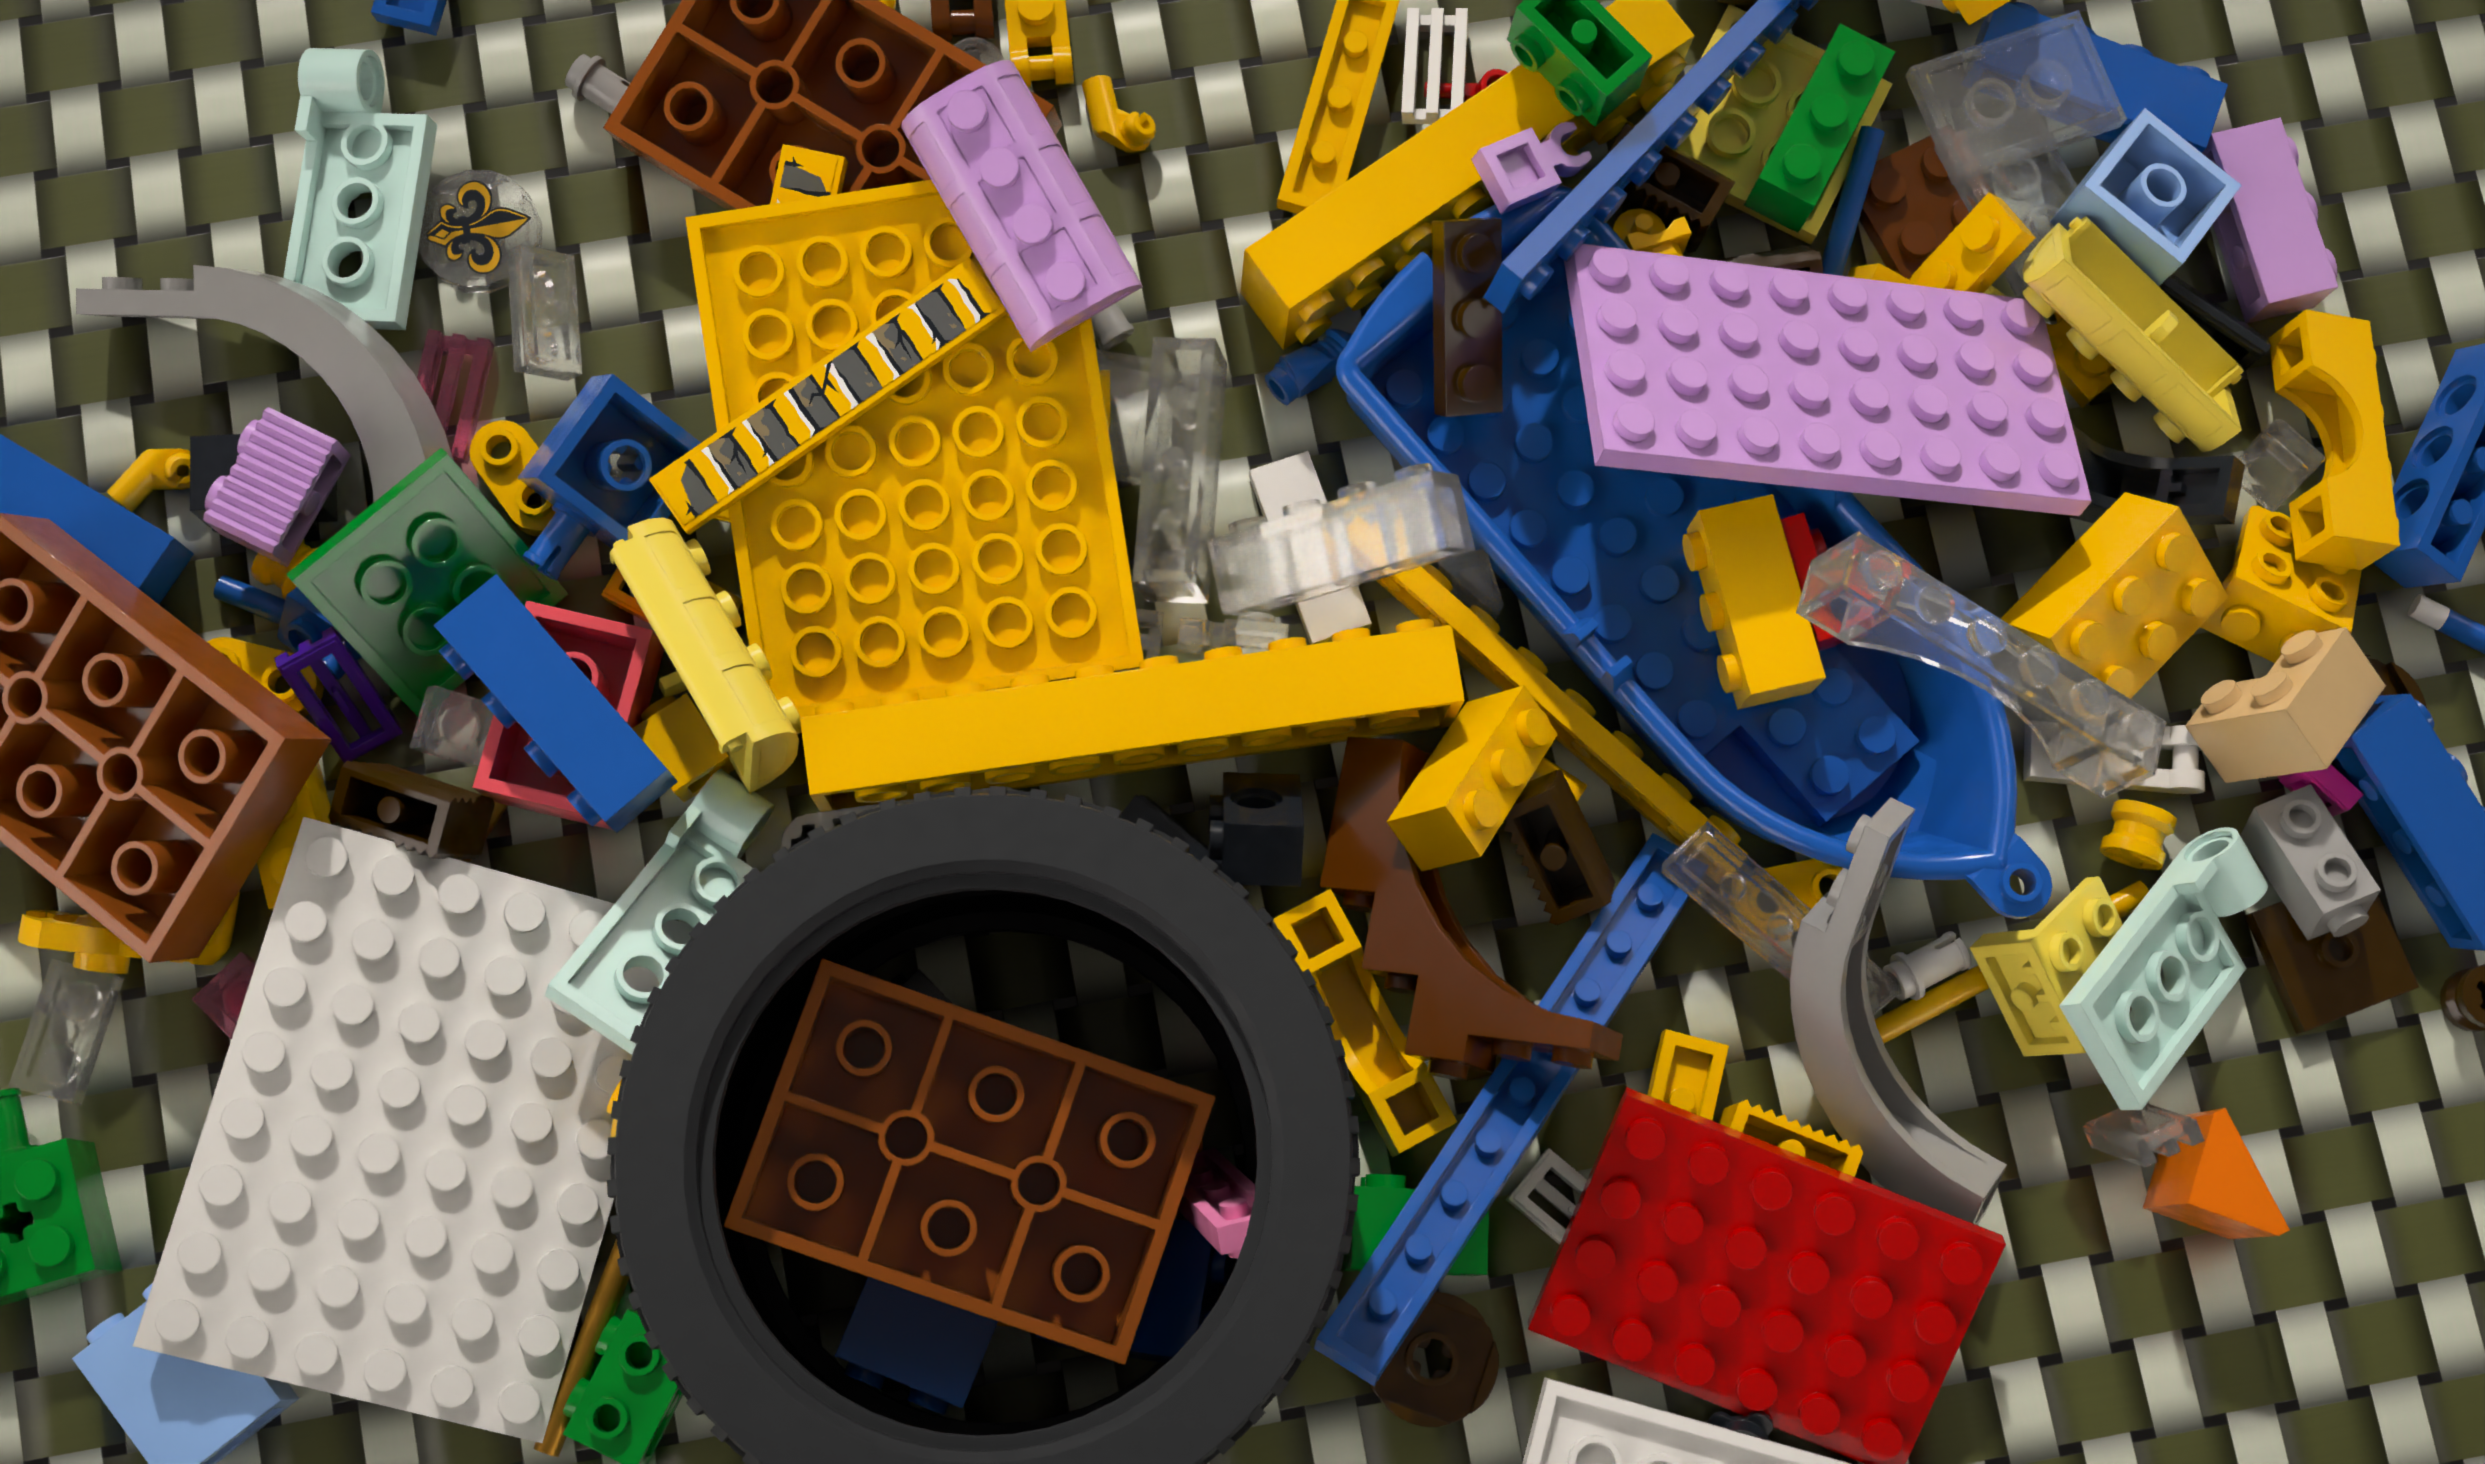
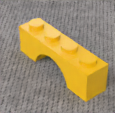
M2305 309L2269 337L2275 393L2291 401L2305 413L2316 428L2325 453V470L2321 482L2289 503L2295 560L2361 571L2400 546L2399 520L2396 516L2391 480L2392 467L2388 458L2383 422L2384 409L2380 400L2376 370L2377 357L2373 348L2370 321Z
M1331 888L1274 918L1273 923L1282 932L1286 940L1289 939L1298 951L1295 961L1302 972L1309 969L1316 981L1315 986L1325 1006H1328L1334 1020L1330 1026L1335 1041L1341 1040L1349 1078L1352 1080L1358 1095L1392 1158L1457 1123L1432 1075L1427 1074L1428 1067L1426 1063L1404 1054L1407 1039L1386 1005L1372 974L1361 969L1364 956L1362 945Z

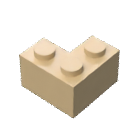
M2346 627L2317 633L2314 630L2300 632L2284 643L2281 648V656L2264 677L2239 682L2224 680L2210 687L2202 695V704L2185 727L2225 783L2323 770L2330 766L2386 687Z

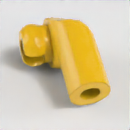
M1098 75L1086 79L1082 83L1092 131L1096 137L1127 153L1145 150L1156 134V125L1151 116L1143 112L1139 117L1138 112L1129 114L1118 109L1111 77Z

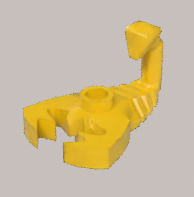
M238 892L199 958L173 960L170 962L214 965L230 948L240 892ZM28 910L26 915L22 914L17 939L19 943L35 948L75 952L72 965L75 968L101 973L127 974L131 957L142 958L90 914L81 915L54 910Z

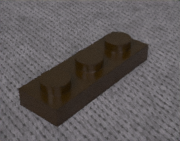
M1485 217L1432 221L1434 414L1452 417L1503 412L1502 312L1483 298L1502 263V219Z

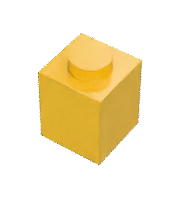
M687 693L678 699H675L674 696H669L656 701L641 714L643 722L632 728L676 778L678 782L671 789L684 803L697 795L717 770L722 769L728 774L735 770L727 752L721 754L717 739L702 713Z

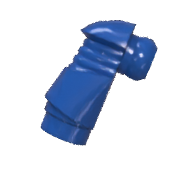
M1327 329L1325 331L1326 337L1312 344L1311 347L1304 346L1281 355L1274 369L1265 375V382L1275 398L1282 404L1289 405L1296 398H1301L1324 384L1331 382L1332 378L1336 376L1338 357L1351 338V333L1340 329Z

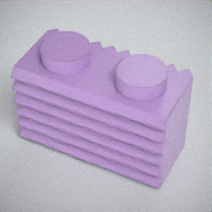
M268 407L263 410L262 419L252 420L241 433L237 445L239 455L237 456L236 464L230 468V474L227 477L220 476L211 485L205 498V509L207 511L204 513L203 521L220 535L288 567L351 454L338 440Z

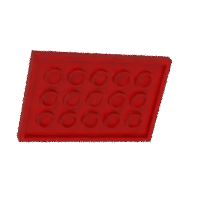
M1626 1087L1529 1316L1528 1330L1741 1415L1747 1416L1752 1411H1763L1771 1417L1774 1428L1864 1464H1906L2006 1243L2001 1234Z

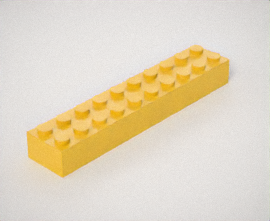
M1417 619L1396 625V633L1371 636L1370 629L1353 628L1334 633L1332 635V642L1307 645L1306 638L1290 637L1270 642L1268 644L1269 651L1243 654L1241 647L1227 646L1206 651L1204 653V660L1179 663L1177 656L1165 655L1140 661V669L1114 673L1112 665H1093L1076 670L1075 678L1050 682L1049 675L1030 674L1010 680V688L985 691L984 685L981 683H967L947 688L945 690L946 697L920 700L918 693L905 692L882 697L880 699L881 706L855 709L852 702L823 704L815 708L816 715L800 717L809 794L819 811L825 812L879 804L891 799H895V801L914 799L913 794L930 791V794L933 795L954 792V788L971 787L972 790L990 788V786L1020 789L1345 742L1347 737L1373 738L1449 727L1465 701L1452 625L1435 627L1434 620Z

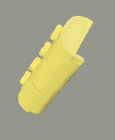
M2087 216L2082 219L2079 217L2074 218L2068 225L2070 227L2068 231L2060 223L2055 225L2041 239L2024 262L2023 279L2029 286L2022 293L2031 306L2045 318H2049L2057 312L2073 328L2066 335L2073 346L2091 361L2101 354L2116 369L2110 374V378L2128 399L2136 402L2142 396L2148 399L2159 410L2153 416L2155 423L2173 442L2179 444L2187 437L2199 450L2207 452L2225 444L2242 431L2232 392L2228 385L2230 383L2234 385L2242 378L2240 374L2244 372L2243 368Z
M663 517L647 519L627 527L628 540L621 539L613 544V549L610 551V561L613 565L616 564L677 670L660 678L659 688L665 697L677 695L686 690L689 691L717 739L721 754L727 752L733 767L750 794L772 782L794 762L799 744L797 734L802 733L800 715L793 702L787 696L777 700L766 681L772 679V671L762 649L756 643L747 647L743 643L735 629L741 626V618L730 595L726 591L715 594L705 578L706 575L711 573L710 565L699 542L696 539L684 542L673 521Z

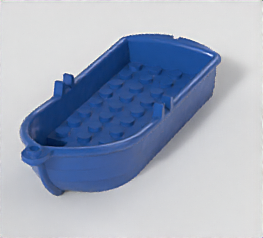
M1559 185L1553 193L1502 215L1496 205H1493L1470 218L1492 217L1502 219L1503 262L1573 189ZM1595 218L1586 227L1591 231V234L1584 244L1631 250L1607 222L1602 224ZM1420 252L1394 277L1363 316L1338 357L1336 376L1340 386L1346 393V399L1350 408L1667 769L1693 796L1713 811L1754 835L1820 862L1849 869L1854 854L1846 851V844L1855 824L1863 814L1873 817L1891 797L1914 808L1915 811L1890 878L1914 880L1966 879L1994 911L2012 919H2023L2032 916L2044 908L2051 896L2052 878L2043 861L2020 836L2015 834L2017 812L2016 761L2004 704L1989 665L1963 618L1944 592L1856 499L1852 492L1595 466L1564 260L1559 256L1550 265L1554 272L1540 292L1530 301L1521 295L1504 314L1502 313L1503 412L1452 417L1434 414L1433 262L1426 253ZM1773 494L1780 519L1804 513L1809 529L1819 528L1829 557V564L1822 566L1824 575L1850 568L1867 571L1880 584L1883 590L1884 602L1880 614L1865 634L1854 640L1819 651L1826 678L1811 693L1737 710L1733 693L1724 692L1718 677L1717 656L1722 655L1716 632H1708L1704 626L1699 599L1700 595L1705 593L1699 572H1692L1686 563L1682 539L1683 535L1687 534L1686 529L1699 510ZM1843 591L1832 596L1835 610L1843 617L1858 618L1864 615V604L1854 593ZM2011 874L2018 876L2024 884L2023 895L2017 894L2011 888Z

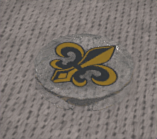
M465 170L444 178L427 193L418 250L426 266L442 281L449 283L451 287L465 293H492L515 284L526 274L524 270L530 265L533 258L536 260L542 247L543 224L532 198L514 179L492 170Z

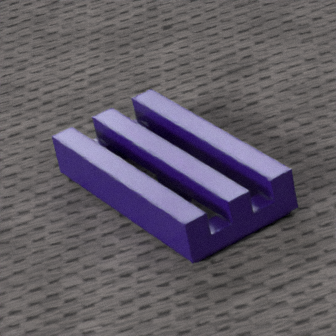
M332 626L322 632V639L314 643L308 639L298 645V652L291 656L284 652L274 659L277 669L320 730L332 739L330 744L345 763L347 760L353 761L403 732L393 712L335 627ZM331 653L381 724L380 728L373 731L324 660V657ZM309 665L311 666L360 739L352 743L348 741L300 670Z

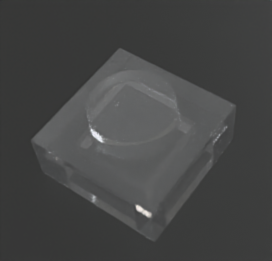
M429 686L426 689L410 749L468 767L479 766L493 713L482 700L439 686Z

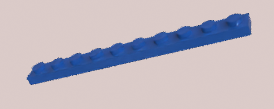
M1758 0L1501 263L1483 298L1503 314L1521 295L1529 301L1532 300L1552 276L1554 269L1550 265L1558 256L1565 262H1568L1574 252L1590 236L1591 231L1586 227L1595 218L1602 224H1605L1625 200L1627 193L1623 189L1631 181L1640 187L1655 171L1663 159L1659 152L1665 145L1669 146L1672 150H1676L1696 126L1698 120L1694 115L1700 109L1708 115L1712 113L1732 87L1728 80L1734 74L1744 79L1764 55L1766 49L1762 45L1768 39L1776 45L1789 32L1799 17V14L1795 12L1801 5L1809 11L1819 0Z
M1652 833L1611 895V902L1602 908L1538 1006L1553 1013L1593 1021L1607 1027L1704 878L1709 863ZM1532 1051L1530 1062L1502 1058L1317 1336L1315 1350L1369 1384L1376 1385L1574 1079L1579 1068L1552 1063V1053Z

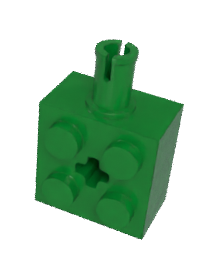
M20 1088L0 1090V1306L123 1271L95 1143L64 1138L39 1146L31 1145L21 1102L22 1093ZM29 1213H32L33 1224L23 1229V1222L28 1219Z

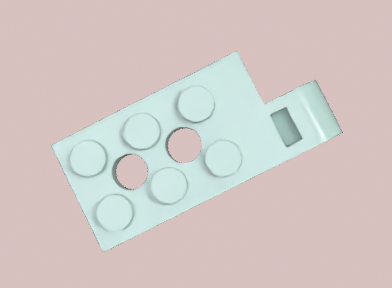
M309 48L302 54L298 67L300 100L295 131L306 140L283 278L315 289L341 303L374 329L406 330L437 124L427 114L381 113L385 78L380 58L373 50ZM362 193H372L373 199L370 209L358 218H349L348 208L351 201ZM362 251L363 262L360 269L352 276L339 277V265L342 259L352 252Z
M722 769L717 770L697 794L692 804L669 830L663 846L551 980L545 996L632 1055L636 1043L630 1041L635 1026H640L644 1014L650 1005L647 999L652 991L640 992L632 989L626 983L623 973L632 967L647 968L657 976L659 981L658 988H662L670 974L665 970V967L672 956L677 957L686 945L669 940L663 933L662 925L670 920L685 921L693 928L698 922L706 925L717 912L712 906L723 895L728 897L737 887L745 882L743 877L754 869L740 858L767 823L775 805L755 791L749 794L742 782Z
M2224 827L2208 831L2190 841L2179 852L2059 1005L2120 1110H2142L2247 969L2218 917L2230 916L2251 907L2265 895L2268 884L2240 834L2234 828Z

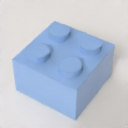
M2144 108L2108 146L2053 216L2050 223L2054 226L2060 223L2068 231L2070 229L2068 225L2074 218L2079 217L2082 219L2087 216L2140 269L2160 286L2186 261L2242 185Z

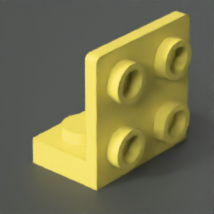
M2098 876L2085 878L2034 929L1983 934L1970 947L2024 1057L2086 1053L2059 1005L2123 925L2114 903L2111 901L2101 878Z

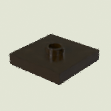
M2379 895L2367 912L2369 919L2356 930L2340 937H2334L2330 931L2307 940L2283 901L2244 915L2296 1034L2309 1031L2419 988Z

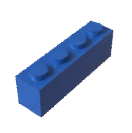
M2007 2L1989 13L1982 23L1959 87L2108 143H2112L2140 112L2146 108L2202 153L2207 148L2228 84L2210 78L2206 71L2198 67L2178 66L2154 57L2144 47L2133 44L2122 45L2098 36L2091 28L2078 23L2066 24L2039 14L2038 10L2029 4Z
M0 434V513L50 519L152 600L160 604L194 553L171 535Z
M497 574L434 624V627L448 641L445 646L438 650L465 681L474 673L490 690L489 693L481 698L482 702L506 729L516 722L522 726L533 739L523 747L524 750L549 778L559 770L576 788L566 798L592 827L603 819L608 826L618 833L678 782Z
M2411 694L2378 696L2334 758L2333 763L2338 771L2364 794L2358 800L2359 804L2450 948L2485 951V807L2481 806L2467 784L2468 775L2464 766L2455 756L2447 752L2433 730L2434 720L2427 708L2415 700Z

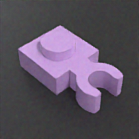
M1574 122L1558 124L1542 143H1540L1531 127L1479 149L1471 160L1501 215L1553 193L1562 183L1559 176L1571 177L1576 175L1592 159L1589 151L1572 156L1562 149L1561 143L1567 140L1577 129Z

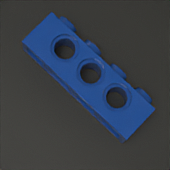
M2485 343L2455 350L2393 486L2396 516L2399 520L2400 546L2373 562V564L2404 588L2461 582L2485 528Z

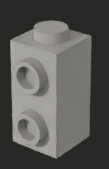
M2307 785L2254 807L2240 836L2306 939L2311 940L2330 931L2334 937H2340L2362 926L2369 919L2367 912L2381 889L2312 785Z

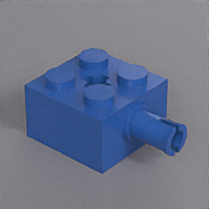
M614 374L592 376L517 477L553 505L552 509L556 512L530 549L523 554L522 558L531 566L538 565L539 568L537 570L540 573L557 581L561 571L587 535L598 538L613 549V544L621 539L628 540V526L652 518L663 517L667 519L672 512L649 479L701 442ZM611 454H620L616 465L623 471L621 477H612L610 475L612 466L608 459Z

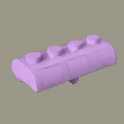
M997 61L964 76L920 103L904 118L901 124L903 132L1030 352L1143 287L1012 61Z

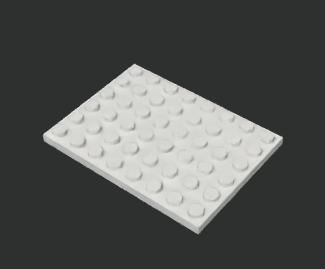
M303 817L133 1347L543 1443L614 1198H609L607 1195V1180H611V1155L607 1154L613 1118H611V1114L606 1112L615 1088L623 1078L619 1076L623 1059L631 1061L632 1058L630 1053L547 998L545 993L551 980L615 903L450 857L445 859H429L428 855H418L416 850L407 851L405 845L396 847L393 841ZM670 920L662 925L663 933L672 942L686 944L691 938L689 933L693 927L690 924ZM632 967L623 973L626 983L636 991L650 992L654 986L659 987L657 976L647 968Z

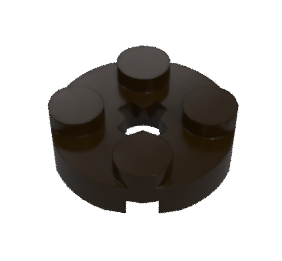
M1435 1292L1376 1385L1369 1384L1370 1388L1387 1410L1411 1424L1424 1427H1440L1460 1421L1485 1403L1495 1385L1499 1369V1354L1496 1342L1493 1341L1491 1330L1484 1322L1485 1320L1479 1311L1470 1303L1455 1295ZM1431 1339H1435L1442 1343L1441 1354L1449 1358L1450 1361L1446 1371L1435 1369L1431 1379H1427L1420 1375L1421 1364L1413 1360V1354L1416 1347L1427 1348Z

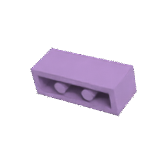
M2281 117L2212 133L2207 148L2202 154L2242 185L2215 220L2213 227L2245 322L2248 324L2314 308L2338 288L2336 281L2337 264L2332 252L2324 246L2317 225V205L2313 196L2305 190L2298 170V149L2293 139L2286 135Z

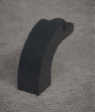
M2072 424L2092 502L2080 516H2064L2094 524L2124 492L2179 506L2189 525L2234 524L2245 464L2234 455L2177 458L2136 455L2100 444Z

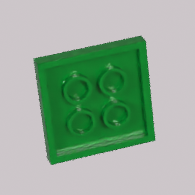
M442 448L437 450L287 573V576L419 719L465 681L438 651L448 641L434 627V624L495 574L499 576L524 606L527 600L554 607L568 595L558 581L552 580L537 570L539 568L538 565L531 566L522 558L523 554L529 550V547Z

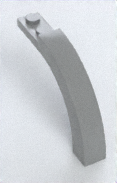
M193 265L194 279L160 278L161 290H143L141 278L102 277V289L76 288V314L107 317L220 319L241 324L285 345L323 378L349 415L361 441L368 463L374 502L440 448L453 459L445 431L431 400L413 371L397 351L370 324L341 303L315 289L286 278L257 271Z
M1890 797L1873 817L1863 814L1859 818L1846 844V851L1854 854L1849 869L1843 868L1840 871L1830 891L1801 920L1793 949L1790 974L1791 1013L1795 1037L1805 1071L1818 1101L1842 1140L1847 1139L1850 1146L1860 1145L1863 1151L1860 1163L1886 1190L1978 1225L1989 1208L2007 1164L1975 1147L1950 1129L1913 1092L1887 1052L1870 1006L1866 979V956L1869 935L1877 909L1915 811L1914 808Z

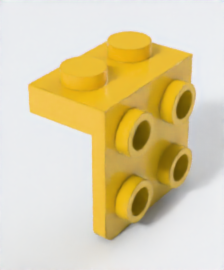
M2252 506L2243 517L2233 568L2221 583L2229 598L2200 628L2275 663L2282 654L2281 648L2284 643L2300 632L2314 630L2317 633L2344 627L2350 633L2352 632L2362 570L2296 561L2290 517L2280 512H2271L2261 506Z

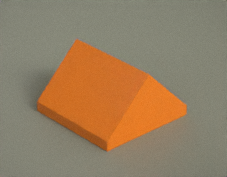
M2226 1108L2178 1116L2168 1121L2143 1205L2144 1209L2227 1239L2280 1236L2290 1231Z

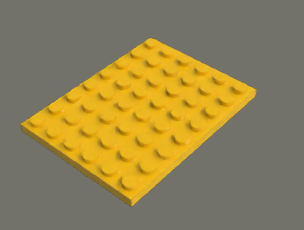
M932 180L685 217L717 432L968 258L972 260L1000 300ZM1009 314L728 508L749 646L756 643L765 654L772 671V679L766 682L776 699L779 700L787 696L793 702L800 717L816 715L815 708L817 706L833 702H852L855 709L881 706L880 699L882 697L896 693H918L920 700L946 697L945 690L947 688L960 684L981 683L984 685L985 691L1010 688V680L1019 676L1047 674L1049 675V681L1052 682L1075 678L1076 670L1093 665H1112L1114 672L1139 669V662L1144 660L1092 317L1030 352Z

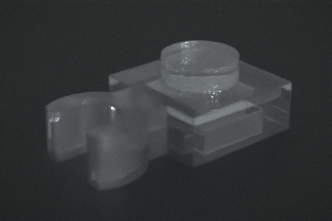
M1242 612L1237 615V620L1225 619L1224 623L1198 618H1180L1177 652L1204 654L1206 651L1227 646H1239L1242 648L1243 654L1269 651L1268 644L1270 642L1288 638L1289 624L1275 623V616L1262 612Z

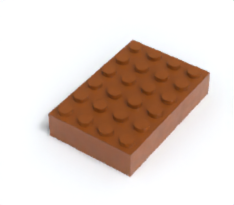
M682 0L603 128L624 148L728 211L770 204L783 144L844 156L848 161L842 193L931 180L901 128L902 121L920 103L964 76L986 66V64L879 0ZM1031 92L1056 135L1062 126V122L1054 105Z
M0 513V841L148 963L199 958L332 739L50 519Z
M822 959L723 1227L1125 1365L1216 1096Z

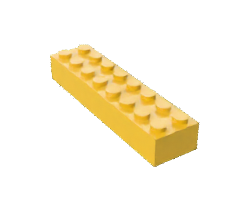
M1616 0L1605 7L1652 55L1640 88L1596 127L1583 115L1575 116L1570 113L1558 100L1555 94V87L1538 70L1532 72L1520 64L1247 247L1244 251L1240 293L1280 347L1284 350L1298 340L1302 345L1314 341L1332 325L1330 318L1348 306L1352 311L1366 306L1381 292L1382 287L1380 284L1400 272L1420 252L1426 253L1431 258L1432 221L1468 219L1495 205L1471 160L1479 149L1531 127L1540 143H1542L1558 124L1574 122L1577 129L1567 140L1561 143V146L1567 154L1577 156L1579 155L1577 151L1591 141L1595 140L1598 145H1601L1616 136L1627 122L1625 118L1643 107L1646 112H1649L1674 87L1673 84L1677 75L1687 65L1684 59L1695 36L1667 0Z

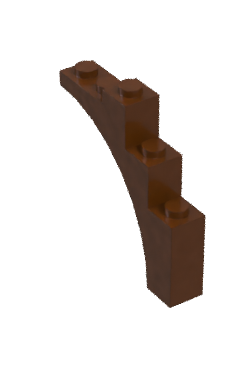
M1347 737L1320 887L1326 890L1331 888L1333 893L1342 896L1343 907L1371 913L1361 969L1385 978L1384 989L1415 995L1404 1054L1429 1063L1427 1074L1460 1081H1467L1468 1070L1493 1073L1496 1057L1530 1062L1532 1051L1552 1053V1063L1579 1069H1592L1593 1058L1619 1061L1623 1034L1593 1021L1550 1012L1532 1003L1494 972L1467 939L1446 898L1438 868L1421 871L1387 824V820L1431 755L1404 740Z

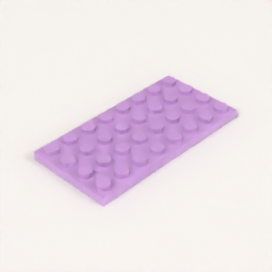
M1582 244L1568 262L1564 261L1595 466L2080 516L2092 502L2044 316L2037 312L2025 298Z

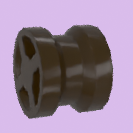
M2485 964L2453 973L2445 980L2440 991V1004L2444 1015L2454 1026L2464 1031L2479 1032L2485 1030Z

